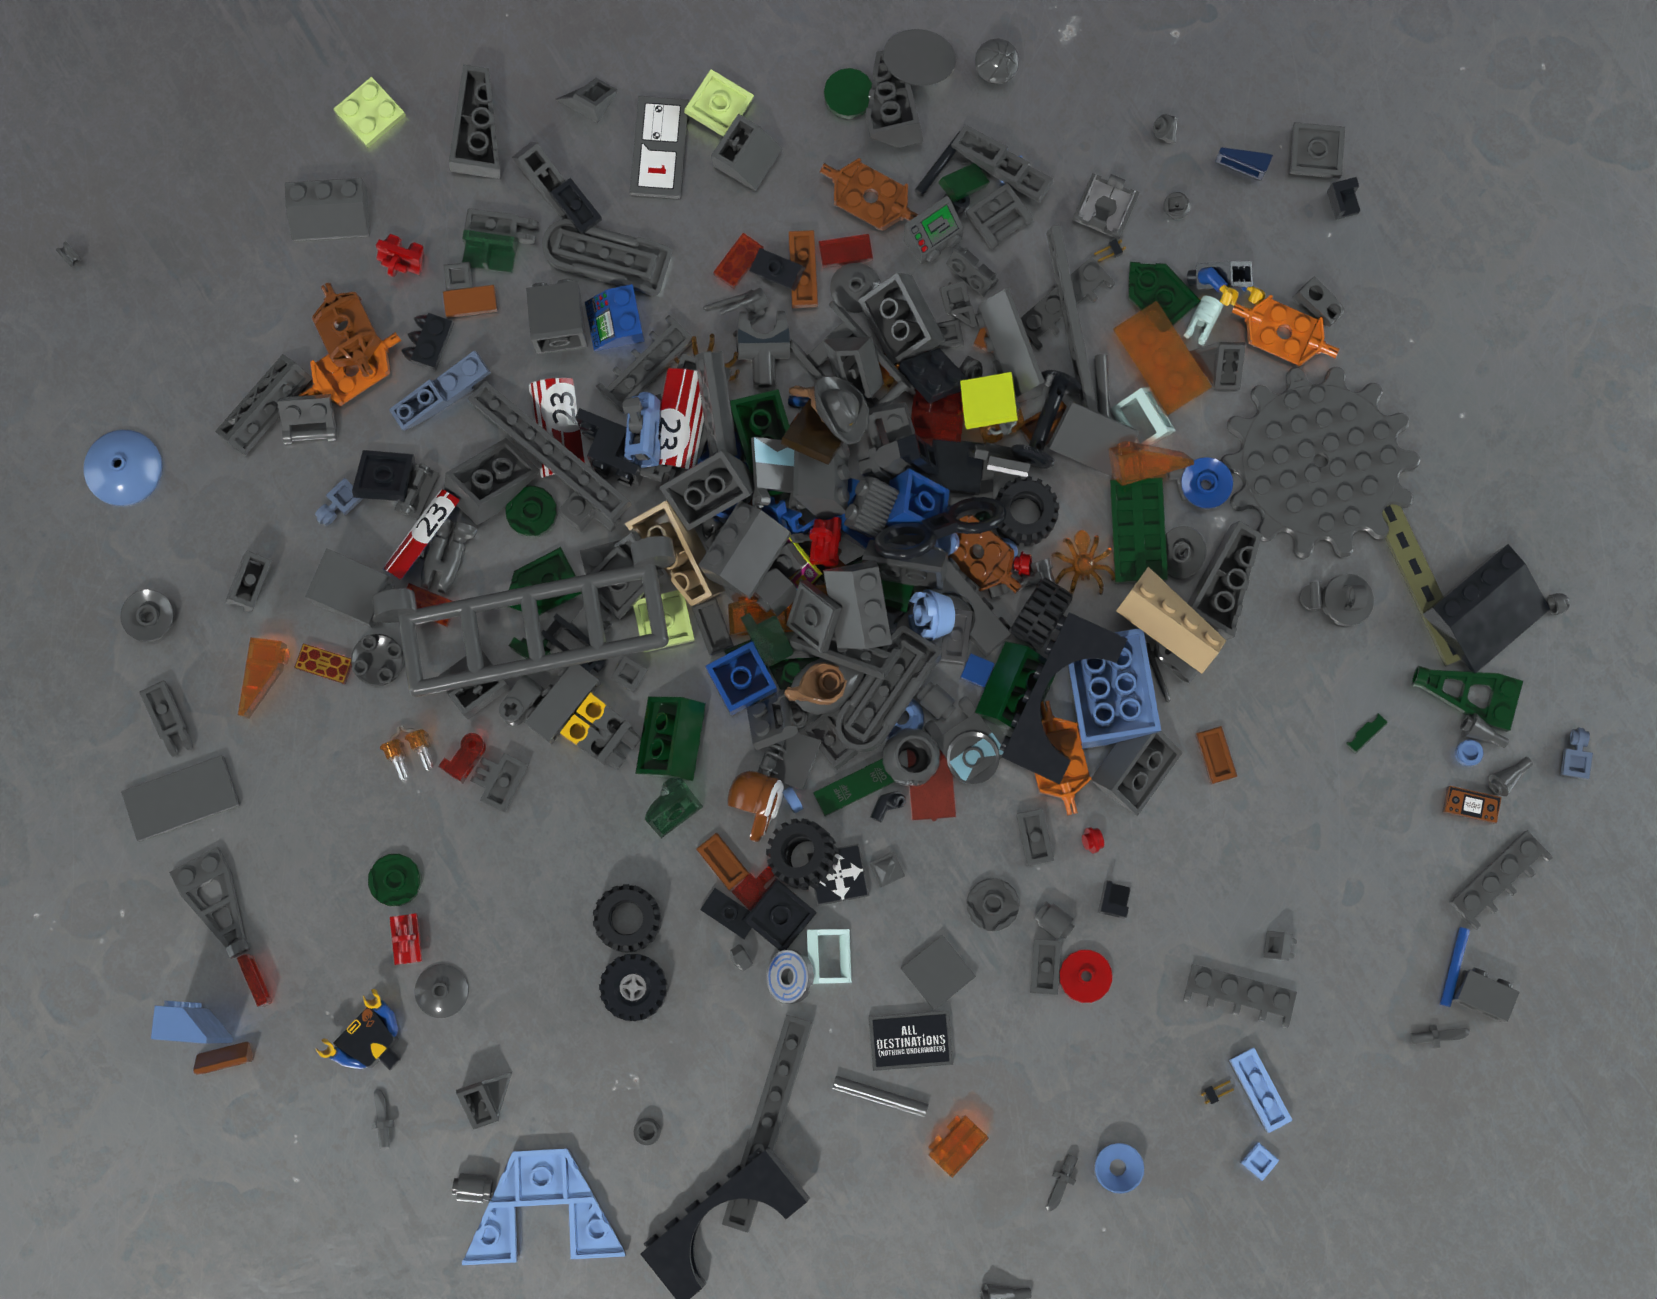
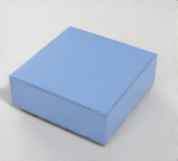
M1257 1142L1240 1163L1258 1179L1263 1181L1279 1162V1159Z

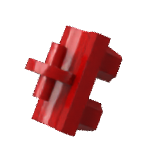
M389 234L384 241L378 240L376 244L378 249L377 260L381 261L382 266L388 267L389 276L395 277L398 271L405 274L409 271L420 275L423 270V245L414 242L410 244L408 249L401 247L402 240L393 234Z
M834 517L830 520H814V527L809 533V538L812 540L809 561L812 565L823 564L825 567L838 565V547L842 535L840 532L841 519L839 517Z
M417 913L390 917L394 964L423 962Z

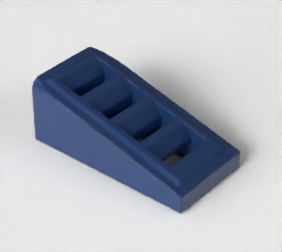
M1221 147L1215 161L1253 178L1262 180L1273 155Z

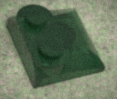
M670 778L663 783L660 796L649 807L645 820L662 839L699 811L703 805L682 778Z

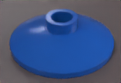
M1210 457L1199 458L1191 462L1184 470L1181 478V488L1187 500L1193 505L1205 509L1215 508L1222 505L1231 495L1233 477L1223 462ZM1201 482H1209L1210 488L1204 489L1201 486Z

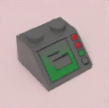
M945 196L905 224L903 241L920 264L927 260L928 262L934 261L941 255L940 251L947 246L952 248L962 240L964 227L949 197Z

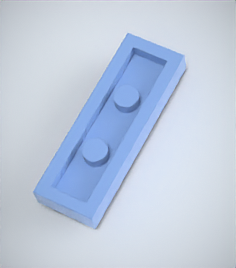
M1252 1047L1229 1059L1267 1133L1293 1121L1255 1048Z

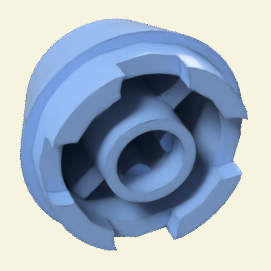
M929 589L913 594L910 602L914 603L913 614L908 615L910 629L929 642L949 634L955 623V608L951 598Z

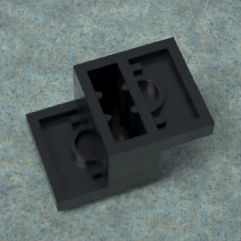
M579 408L575 417L578 426L583 431L582 434L593 439L587 454L591 467L594 468L593 471L603 477H608V475L617 477L619 483L628 487H632V484L640 486L643 476H640V466L624 460L626 427Z

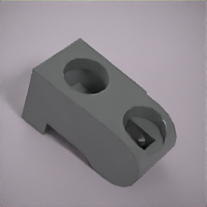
M1315 276L1292 297L1299 305L1302 303L1313 313L1316 319L1322 317L1323 325L1331 327L1345 312L1342 304Z

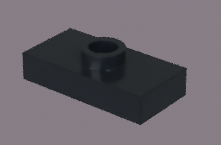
M571 178L550 192L553 200L581 235L602 221L601 215Z
M759 248L749 271L795 291L805 267Z
M714 888L700 910L745 940L752 927L744 922L742 918L749 910Z

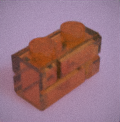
M958 1115L955 1116L946 1126L949 1132L943 1138L938 1135L928 1146L931 1149L928 1155L952 1178L989 1139L966 1115H963L961 1118Z

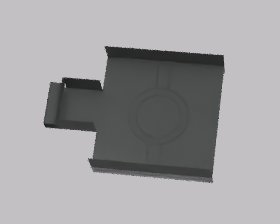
M986 442V446L975 444L974 449L968 448L969 457L987 460V470L1027 477L1031 465L1016 459L1011 452L1012 447Z

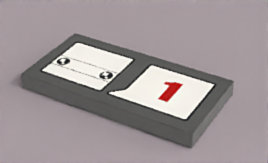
M638 96L630 183L631 196L681 199L688 115L684 111L689 103V99Z

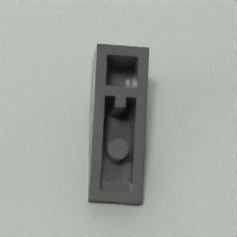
M530 142L512 158L562 219H567L568 217L550 195L551 191L566 180L540 145L536 142Z

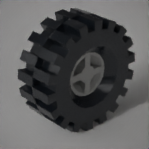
M625 954L624 956L617 957L611 964L609 963L606 966L605 972L601 975V984H599L601 1001L605 1004V1008L617 1018L626 1021L648 1019L657 1013L659 1008L663 1006L665 997H667L668 983L664 975L665 973L658 963L647 956Z

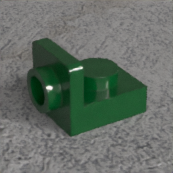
M514 637L508 646L525 659L529 658L526 638L523 637L520 641ZM545 638L543 645L545 655L552 653V649H550L552 644Z

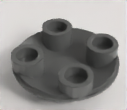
M366 635L356 644L352 651V670L366 684L372 686L386 685L395 680L402 671L404 665L403 651L400 645L387 635Z

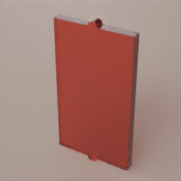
M907 749L908 767L914 766L917 762L915 752ZM941 751L939 757L940 766L936 774L923 785H910L912 821L931 819L935 822L940 818L956 817L953 776L948 768L947 759Z

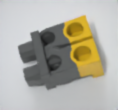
M590 692L576 712L594 725L596 729L574 714L560 734L603 765L607 763L619 769L626 760V757L616 750L618 746L623 742L633 750L641 738L632 729L633 727L630 723Z

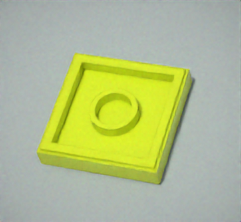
M1012 372L960 381L966 429L1018 421Z

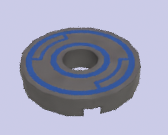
M797 950L780 951L773 956L768 965L766 974L767 986L775 999L785 1004L801 1002L808 996L810 985H813L814 973L812 964L806 955L801 954ZM790 970L793 973V981L791 983L788 981V972Z

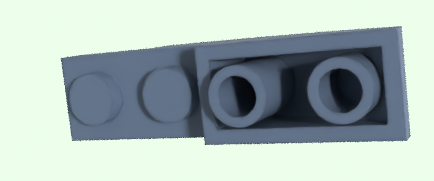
M473 351L435 380L429 379L391 407L389 411L401 429L405 431L436 415L474 390L473 386L491 372L478 352Z

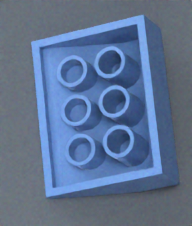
M1141 629L1114 632L1128 639L1117 663L1093 658L1079 660L1068 665L1082 749L1109 745L1161 732L1144 631Z

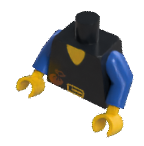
M1252 261L1200 263L1196 265V270H1189L1187 273L1188 284L1196 285L1198 290L1215 289L1218 293L1222 292L1220 302L1226 306L1230 304L1234 306L1239 293L1233 288H1241L1244 292L1250 291L1251 294L1247 300L1256 305L1265 298V292L1253 286Z
M371 989L372 994L375 996L373 1000H367L363 995L366 1009L333 1042L335 1047H333L328 1039L323 1038L321 1040L328 1045L324 1051L315 1048L321 1057H329L342 1066L361 1070L366 1067L373 1068L379 1061L386 1068L392 1070L400 1062L401 1058L391 1049L399 1040L396 1036L399 1029L395 1013L383 1000H380L376 989Z

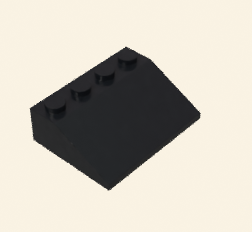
M1507 544L1484 561L1425 611L1423 615L1475 674L1547 613L1550 607L1525 562Z

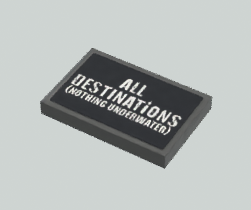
M949 1010L869 1017L873 1071L953 1065Z

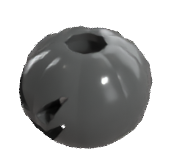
M904 728L896 731L887 740L883 748L885 771L896 783L902 786H920L925 784L936 774L940 766V751L937 742L927 732L919 728ZM910 750L914 752L916 761L913 766L905 767L901 765L899 756L902 751Z

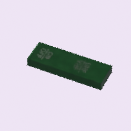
M882 758L813 792L826 817L895 783V781L885 771Z

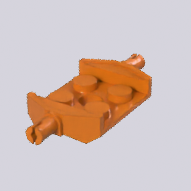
M394 332L379 344L368 359V363L373 370L372 375L369 374L368 377L362 375L360 368L356 375L347 376L345 370L348 366L337 367L332 362L329 354L317 362L312 360L310 364L314 383L313 387L299 394V396L331 394V400L334 404L344 405L390 374L388 349L401 342V339Z

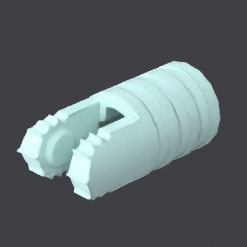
M1207 295L1203 296L1183 337L1189 339L1195 330V326L1198 325L1205 329L1198 339V344L1204 346L1223 308V304L1216 298Z

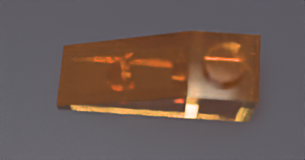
M1121 442L1117 444V447L1108 449L1112 477L1122 486L1194 465V460L1184 452L1135 442Z
M250 637L238 710L240 717L249 719L283 672L284 664H288L290 651L282 641Z

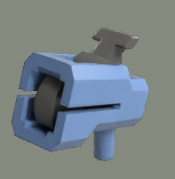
M641 392L639 395L627 398L623 402L624 414L628 413L624 456L630 462L639 465L640 468L658 466L660 458L658 433L661 401L650 392Z

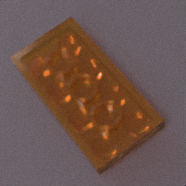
M1157 301L1113 328L1114 333L1168 416L1212 388Z

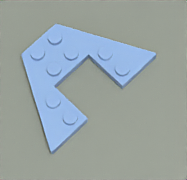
M569 1149L525 1150L512 1152L466 1256L462 1261V1265L518 1262L516 1207L569 1204L571 1259L625 1257L626 1252Z

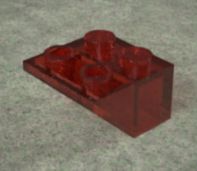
M915 388L916 393L913 398L911 421L916 435L920 438L961 442L964 417L961 392L928 403Z

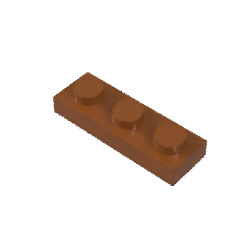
M814 230L789 231L790 261L805 267L796 290H791L792 308L818 307Z

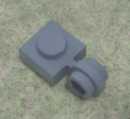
M344 478L326 494V497L332 504L329 506L327 504L322 505L315 512L316 520L320 524L324 523L328 526L336 519L337 514L335 511L337 509L346 515L364 498H354L352 494L353 485Z
M1578 727L1571 730L1569 743L1574 745L1575 750L1564 749L1560 775L1590 779L1593 753L1583 751V747L1588 746L1590 733L1585 731L1584 728Z

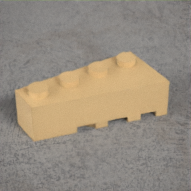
M668 500L625 523L630 531H637L641 539L653 536H666L672 539L676 561L671 566L664 568V570L669 574L671 582L691 606L703 603L725 591L722 585L709 580L698 566L705 556L706 550L695 528L687 531Z
M1149 567L1116 610L1117 613L1201 674L1218 655L1226 642L1211 625Z

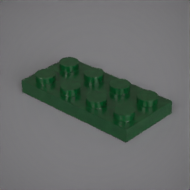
M1163 478L1110 480L1115 584L1136 583L1148 567L1164 582H1167Z

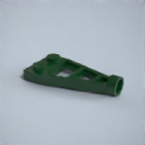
M1417 666L1412 678V686L1425 690L1466 715L1473 716L1474 713L1478 714L1493 728L1506 732L1511 731L1523 685L1522 680L1499 673L1477 672L1474 674V672L1431 670ZM1445 679L1458 680L1463 683L1460 697H1454L1443 691ZM1472 685H1486L1490 687L1491 693L1486 708H1479L1469 701L1468 693Z

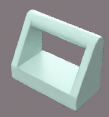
M1150 387L1140 388L1111 408V413L1116 421L1132 427L1122 409L1138 401L1156 430V434L1142 443L1137 437L1132 447L1135 453L1146 449L1176 431Z
M850 929L807 930L808 958L814 973L813 984L852 983ZM839 935L841 978H819L818 936Z

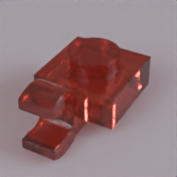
M770 866L757 878L750 873L731 891L748 910L765 892L766 888L764 886L775 876Z

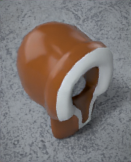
M755 771L743 772L733 780L727 800L728 806L756 814L750 840L760 842L762 836H765L771 819L776 818L780 810L784 786L781 780Z

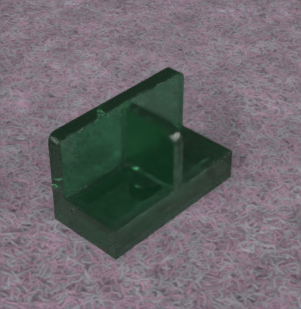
M471 230L463 231L462 240L465 249L462 263L469 262L471 263V268L509 274L513 272L517 251L515 237Z
M750 613L741 617L744 627L766 668L794 654L777 616H772L759 624H756Z

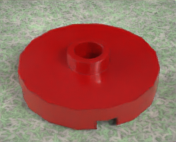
M1079 950L1070 954L1062 962L1059 970V983L1070 999L1080 1003H1092L1101 999L1109 991L1112 983V969L1108 961L1100 953L1092 950ZM1084 971L1090 973L1091 978L1089 981H1084L1081 978V974Z

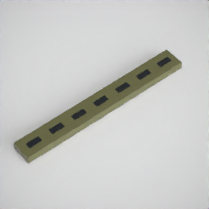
M1394 504L1388 505L1383 511V518L1389 526V533L1385 540L1446 667L1460 661L1461 658L1423 615L1443 595L1402 508Z

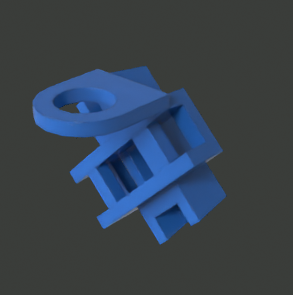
M771 496L770 504L764 505L761 508L764 513L789 530L791 535L796 533L805 535L814 527V520L805 526L800 525L798 518L802 516V513L786 508L784 500L775 504V499Z

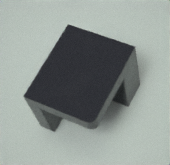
M1357 177L1334 182L1327 191L1336 220L1356 215L1360 212L1355 194L1359 188Z
M1105 881L1098 913L1122 919L1127 918L1130 888L1114 884L1112 881Z

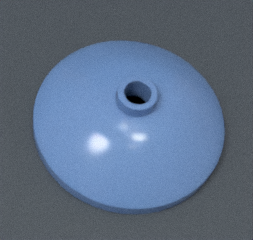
M116 430L101 436L90 447L84 461V477L91 492L103 502L115 506H129L143 501L156 489L162 475V459L157 447L146 436L132 430ZM117 460H121V466L115 468L114 463Z

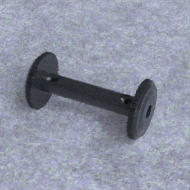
M1056 370L1041 372L1045 381L1044 385L1050 387L1029 446L1016 444L1011 448V452L1016 459L1031 464L1030 466L1047 469L1054 465L1055 460L1048 453L1043 452L1061 401L1065 393L1075 395L1082 391V386L1077 379Z

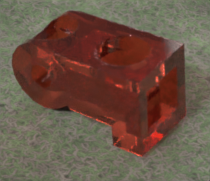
M476 733L466 734L461 740V748L453 759L449 761L444 758L438 767L463 784L484 755L486 750L485 741Z

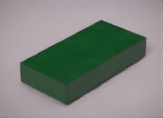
M972 163L942 177L938 183L950 199L955 202L985 188L990 181L978 165Z

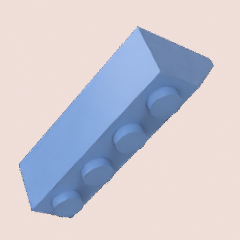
M164 1001V1006L154 1007L151 1039L205 1044L233 1043V1037L210 1009L201 1008L202 1003Z

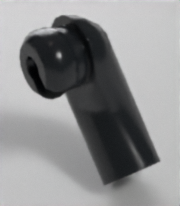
M898 791L881 795L870 818L882 823L888 810L902 808L906 804V797Z

